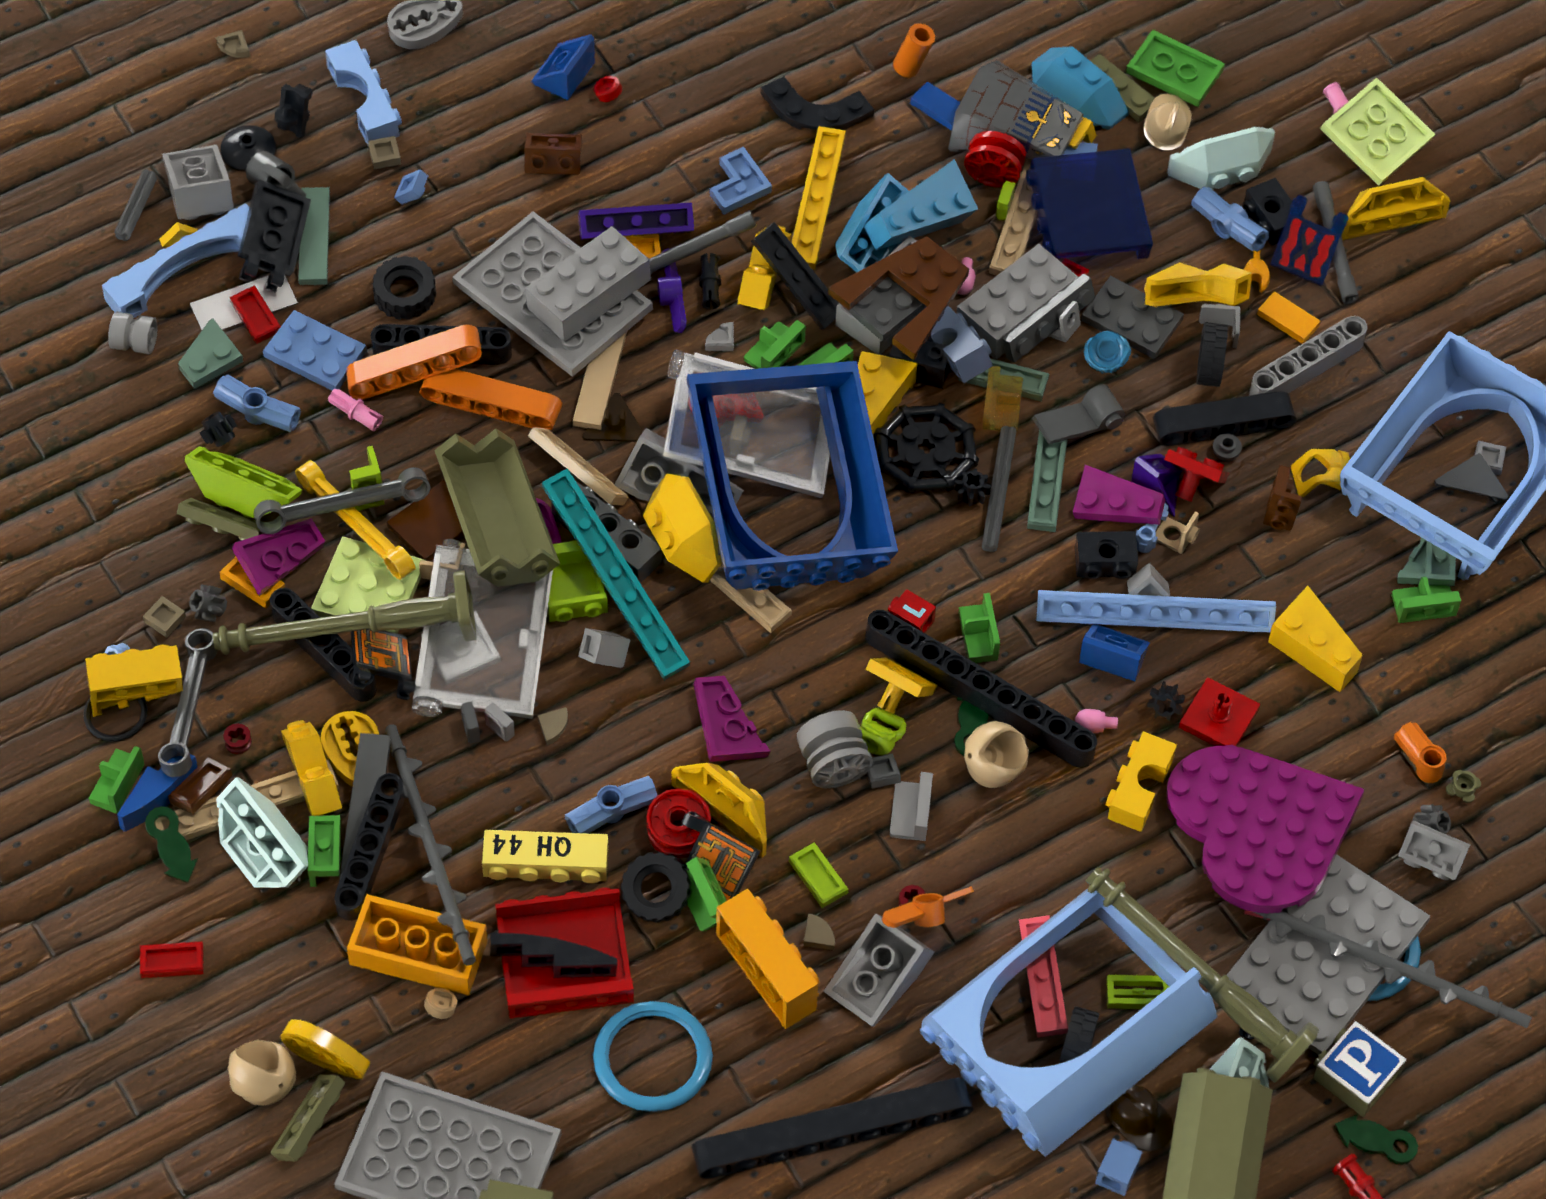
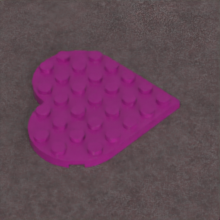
M1226 745L1204 748L1182 759L1169 777L1166 799L1168 810H1171L1176 818V824L1186 834L1204 843L1202 854L1203 871L1213 884L1212 889L1221 898L1236 907L1251 912L1281 913L1283 908L1296 904L1298 907L1304 905L1320 890L1360 805L1364 789L1245 748Z

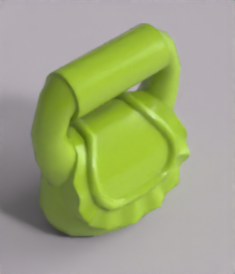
M880 707L873 708L867 712L860 728L862 739L868 746V752L880 756L890 753L895 746V742L899 741L906 732L904 718L887 712ZM874 717L888 725L897 728L898 730L893 731L891 728H887L883 725L878 724L876 721H872V718Z

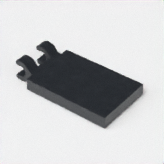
M261 179L255 183L238 257L245 259L239 279L250 283L251 278L256 277L259 268L270 273L265 289L276 293L277 288L282 287L284 275L290 276L294 273L311 199Z

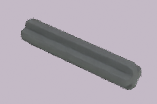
M145 169L141 172L114 231L117 239L124 241L130 239L157 180L154 171Z

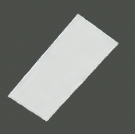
M284 275L283 285L277 288L276 293L265 289L266 281L269 277L266 276L194 301L190 305L203 330L212 318L221 329L242 323V320L230 303L229 297L254 285L271 312L298 302Z

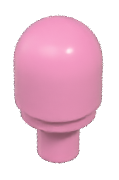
M968 257L963 258L961 262L969 268V275L957 293L959 295L970 293L974 287L976 275L972 268L973 260Z
M1083 709L1075 717L1076 723L1094 734L1103 733L1104 728L1117 729L1118 726L1117 717H1107L1105 712L1101 710Z

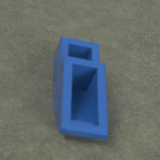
M190 754L192 761L191 769L179 777H169L163 773L161 768L158 771L148 766L117 814L120 829L128 831L144 823L146 816L154 808L169 805L168 795L198 767L196 757ZM172 757L167 762L175 763L180 761L183 757Z

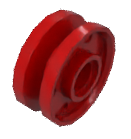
M983 131L971 139L964 167L967 173L976 181L987 186L1003 187L1006 181L1016 183L1020 179L1022 167L1026 160V151L1017 139L1008 134L997 131Z
M678 788L667 790L655 797L649 805L646 816L648 839L655 850L665 855L673 854L678 858L689 856L701 832L688 828L685 825L675 826L672 822L682 821L686 813L694 811L711 823L709 806L701 796L693 791Z

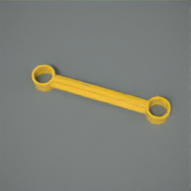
M309 460L295 470L298 481L308 493H315L318 497L339 493L326 480L323 472L314 461ZM355 507L334 511L384 560L389 571L397 579H403L416 569L408 552L400 545L395 547Z

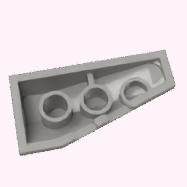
M646 428L640 435L614 485L638 499L649 501L653 491L666 474L686 476L690 478L708 512L712 513L703 466L663 456L666 438ZM730 481L735 504H737L744 490Z

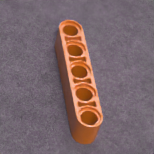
M461 325L351 363L346 369L349 395L354 399H367L479 360L482 351L478 329L473 325Z
M458 369L424 379L419 391L423 398L437 404L528 428H547L550 431L553 430L562 407V401L555 395Z

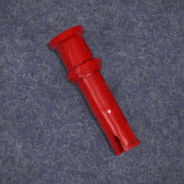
M1355 1154L1345 1157L1332 1169L1333 1174L1339 1175L1348 1186L1351 1197L1359 1199H1384L1374 1187L1375 1182L1372 1175H1367L1357 1163V1156ZM1349 1170L1352 1171V1173L1356 1176L1357 1180H1355L1352 1177V1175L1349 1173Z

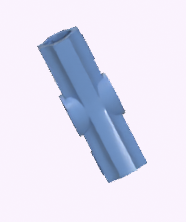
M1205 186L1192 199L1191 206L1211 222L1213 230L1219 237L1223 239L1232 237L1251 251L1255 250L1258 252L1264 247L1269 238V231L1250 220L1246 211L1239 204L1232 203L1230 205L1211 188H1206Z
M230 375L222 376L213 391L215 398L243 413L247 422L251 424L266 423L288 432L294 430L298 424L301 414L299 407L267 396L263 389L258 387L251 388Z
M646 776L618 787L614 785L602 787L596 797L565 814V820L572 833L589 834L606 823L620 821L624 814L652 803L655 797L658 796L652 779ZM607 802H615L617 805L610 807L604 804H606Z

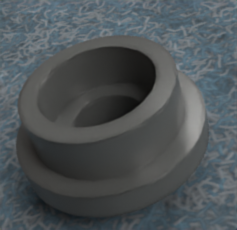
M1221 434L1213 442V452L1221 461H1233L1241 453V441L1232 434Z

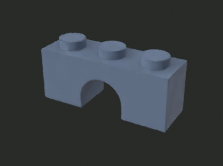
M947 306L944 315L935 324L927 341L946 345L943 351L952 371L965 383L993 366L989 357L992 351L984 338L980 340L975 328L972 325L968 327L963 315L960 312L956 314Z

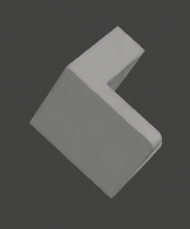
M1150 563L1127 580L1128 593L1131 595L1170 596L1168 582Z
M585 628L578 657L595 664L622 668L625 663L630 639L612 632Z

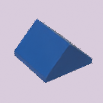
M590 34L558 43L531 82L537 87L568 100L595 63L594 37Z
M1093 624L1083 638L1079 663L1136 681L1150 642L1098 624Z

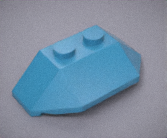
M1073 46L1050 48L1032 62V82L1083 113L1084 118L1093 121L1094 126H1102V128L1110 130L1129 115V111L1112 78Z
M889 173L859 202L835 243L838 257L856 273L889 256L902 243L875 250L864 227L876 214L909 192Z

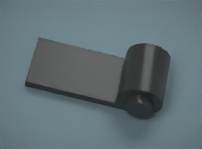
M1103 384L1087 392L1081 403L1035 414L1032 419L1048 444H1053L1105 429L1113 430L1122 424L1125 412L1109 387Z

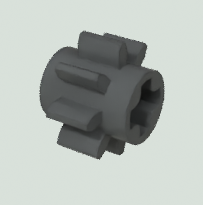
M202 584L200 590H195L192 593L189 605L191 610L196 612L195 619L215 622L216 616L220 617L224 614L227 600L224 595H220L222 588Z
M1421 805V812H1417L1412 820L1444 834L1448 833L1451 827L1450 816L1446 811H1442V805Z

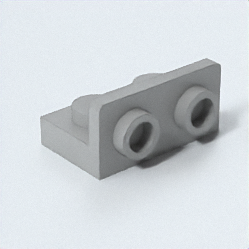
M1412 821L1398 856L1404 858L1403 861L1409 866L1421 868L1422 866L1432 870V874L1440 879L1449 880L1451 878L1456 880L1470 844Z

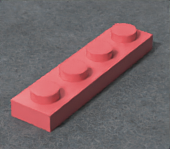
M1050 915L1019 919L1021 940L1050 919ZM1053 945L1026 967L1037 1038L1067 1034L1068 1031L1055 946Z

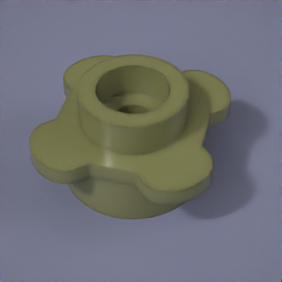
M1455 771L1452 775L1453 781L1447 785L1446 792L1450 796L1456 795L1462 798L1466 803L1473 802L1476 789L1481 787L1480 779L1469 771Z

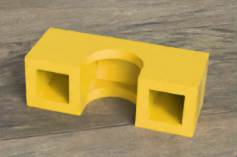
M1144 731L1139 742L1133 740L1127 757L1131 758L1128 766L1124 764L1121 766L1116 779L1120 784L1117 791L1111 789L1105 806L1110 807L1107 819L1142 832L1152 810L1155 793L1142 788L1138 782L1143 779H1154L1163 783L1174 760L1177 744Z

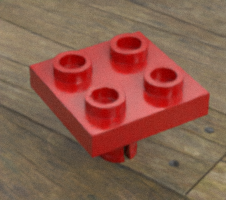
M1178 446L1177 450L1168 449L1164 460L1184 468L1183 470L1185 471L1175 496L1192 502L1201 478L1204 479L1206 477L1218 483H1226L1229 473L1223 470L1224 464L1205 458L1202 462L1196 459L1198 453Z

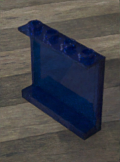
M1130 148L1032 158L1030 169L1026 170V182L1028 186H1032L1033 190L1031 202L1033 210H1037L1039 216L1037 218V229L1039 234H1043L1044 241L1042 247L1057 259L1136 251L1137 259L1149 258L1153 240Z

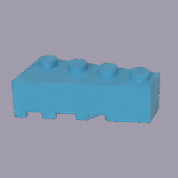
M954 159L876 214L864 227L875 250H879L903 242L908 236L916 238L962 223L977 211L978 207Z

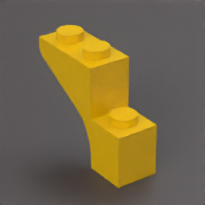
M778 226L791 242L792 233L785 232V227ZM762 229L761 231H759V232L755 235V237H756L758 234H760L764 229ZM754 245L749 267L743 272L737 304L765 310L770 305L777 274Z
M1179 262L1147 277L1144 287L1146 293L1145 304L1157 307L1196 301H1212L1236 306L1250 297L1252 272L1227 264H1221L1209 271H1205Z
M304 720L288 724V729L281 730L299 778L310 814L312 816H320L343 809L333 774L326 762L318 732L310 722L305 723Z

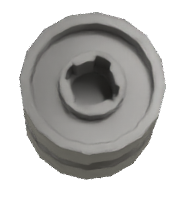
M115 312L109 327V347L124 351L132 347L134 352L151 354L157 338V319L142 315L134 319L132 314Z

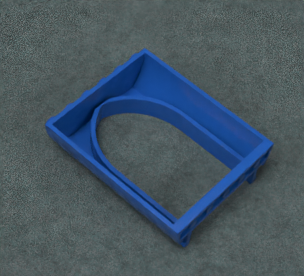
M857 361L687 374V388L725 577L736 590L753 588V590L760 591L770 586L779 585L783 588H791L801 583L820 585L826 581L833 580L845 583L855 578H863L891 563L890 560L897 554L898 548ZM817 387L816 391L840 502V517L836 535L822 551L815 554L786 556L765 544L745 523L737 509L731 491L713 395Z

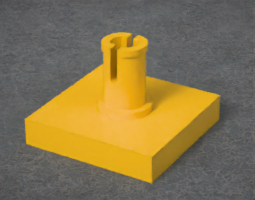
M886 657L870 659L865 669L889 682L877 706L882 709L886 708L885 711L893 714L904 691L916 697L932 696L937 687V684Z

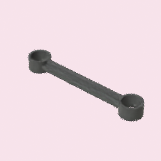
M412 467L404 470L399 475L398 480L282 506L275 500H265L255 507L254 518L261 532L275 534L284 528L286 522L400 496H403L408 501H420L429 494L430 484L423 470ZM414 479L423 480L422 485L417 489H405L409 481ZM268 512L279 513L277 519L272 522L260 521L261 517Z
M195 629L185 638L189 662L183 683V691H181L170 743L164 745L158 753L161 769L169 777L182 776L192 766L187 746L206 664L218 652L214 647L213 632L209 629ZM209 643L203 648H194L197 644ZM172 757H183L180 761L175 763L167 762Z

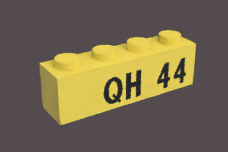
M485 830L482 858L483 877H490L494 880L520 878L524 881L551 879L555 882L582 880L590 884L607 881L608 834Z

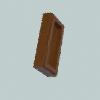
M208 757L168 795L171 804L193 815L233 776L230 768Z

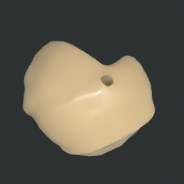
M997 721L982 724L972 732L965 742L964 759L968 772L973 780L984 787L997 788L1007 785L1021 775L1027 767L1029 749L1026 745L1025 737L1009 724Z
M251 1041L234 1050L229 1057L228 1073L232 1091L254 1105H270L282 1100L291 1091L295 1083L296 1070L294 1061L286 1048L276 1042Z

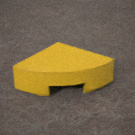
M177 222L159 240L162 247L168 248L177 243L182 237L191 235L198 231V229Z

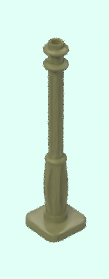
M465 570L455 571L453 574L455 592L448 593V596L406 599L375 607L369 606L368 611L251 628H247L245 623H240L238 629L229 631L222 625L219 627L218 632L213 633L215 650H221L224 655H228L231 648L240 647L243 652H248L251 645L371 629L372 632L412 629L450 620L452 623L459 622L465 641L477 640L471 586Z
M1097 867L1085 880L1089 884L1088 892L1094 893L1097 891L1105 898L1103 901L1105 907H1109L1112 904L1187 972L1194 967L1200 973L1201 978L1199 982L1209 990L1208 993H1210L1213 1000L1244 1031L1271 1050L1270 1053L1275 1059L1269 1065L1266 1075L1274 1083L1277 1082L1315 1040L1319 1029L1313 1023L1308 1022L1297 1034L1291 1029L1288 1031L1255 997L1230 980L1227 975L1220 976L1125 892L1126 884L1124 882H1120L1117 885L1108 877L1110 869L1105 868L1102 871Z

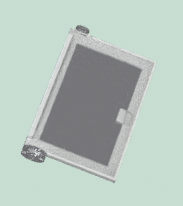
M675 349L667 373L668 378L676 380L663 456L703 466L687 388V374L754 368L696 352L692 355ZM817 387L713 395L728 473L822 498L825 491L830 452L818 401Z
M445 539L443 546L436 545L428 597L448 596V593L455 592L453 574L455 571L465 570L472 591L477 640L465 641L459 622L452 623L451 620L423 628L412 711L422 716L435 717L441 715L442 707L461 709L462 703L472 701L475 711L485 712V708L493 702L508 716L532 719L553 570L536 582L497 587L478 575L469 549L460 548L461 543L458 540Z

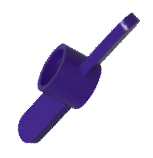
M675 262L664 267L666 277L657 278L660 306H670L674 332L682 333L686 327V314L681 277L678 276Z

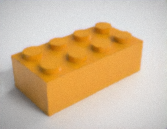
M746 889L717 906L716 935L783 1027L787 1029L817 1010L818 984L820 981L816 972L811 967L806 968L801 961L802 956L798 948L793 943L789 945L786 941L784 931L778 921L775 919L771 920L766 914L767 909L759 896L754 897L749 889Z
M366 894L347 947L349 964L469 996L488 942L487 928L485 924L462 919L465 929L469 932V941L476 959L474 964L467 966L463 963L457 942L453 940L454 933L452 928L439 923L437 920L438 916L442 913Z

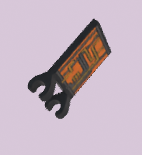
M371 629L351 631L354 667L352 687L364 690L365 681H369L371 674L398 680L397 698L408 701L410 698L409 693L414 692L416 688L411 675L408 636L385 630L372 632Z
M694 811L686 813L682 819V824L701 833L685 863L673 854H668V856L674 857L682 864L686 871H689L686 863L695 857L709 861L726 899L733 898L740 893L761 850L710 823Z

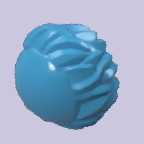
M1112 331L1098 333L1091 337L1084 347L1086 362L1091 368L1096 369V371L1102 374L1119 370L1127 363L1131 354L1129 342Z

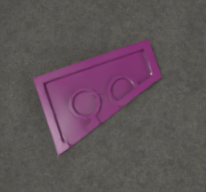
M1085 465L1073 515L1075 519L1160 525L1165 497L1162 493Z
M310 518L285 526L275 534L263 533L236 542L232 550L257 594L260 596L322 549L325 540L313 519Z
M726 677L695 678L693 685L709 761L769 757L770 750L768 746L760 740L756 733L757 728L746 717L741 708L742 704Z

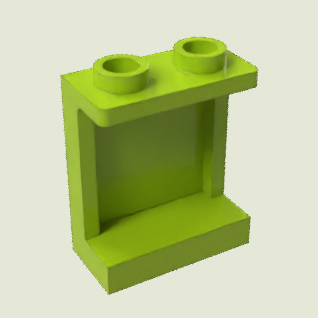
M577 541L553 544L560 564L553 569L547 610L549 622H565L572 618L583 616L596 617L602 613H608V599L603 582Z

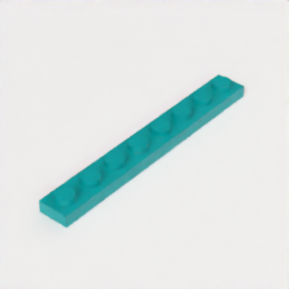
M568 468L543 481L542 487L662 678L665 680L690 666L689 659Z

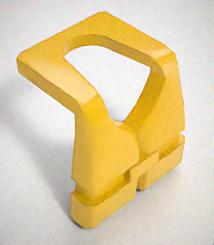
M1310 449L1291 465L1298 495L1305 497L1319 484L1341 490L1340 473L1350 460L1349 453L1341 450L1336 451L1335 449ZM1312 458L1317 459L1326 467L1327 472L1325 474L1316 475L1302 482L1301 472Z

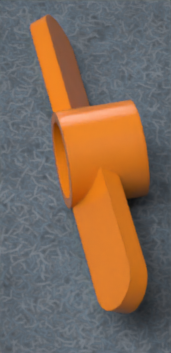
M970 886L945 896L935 893L917 895L913 897L912 902L885 911L882 916V922L891 928H896L913 921L915 925L920 927L939 926L945 922L944 904L974 893V889Z

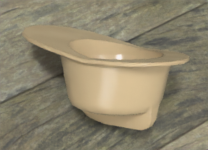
M1161 94L1154 98L1144 122L1145 137L1151 145L1157 149L1167 151L1174 150L1182 144L1188 132L1192 115L1186 102L1172 94Z

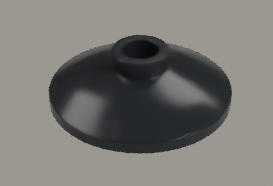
M254 125L240 126L231 130L223 138L220 147L221 156L224 162L231 168L246 172L247 165L255 154L261 151H268L275 156L276 142L272 134L262 127Z

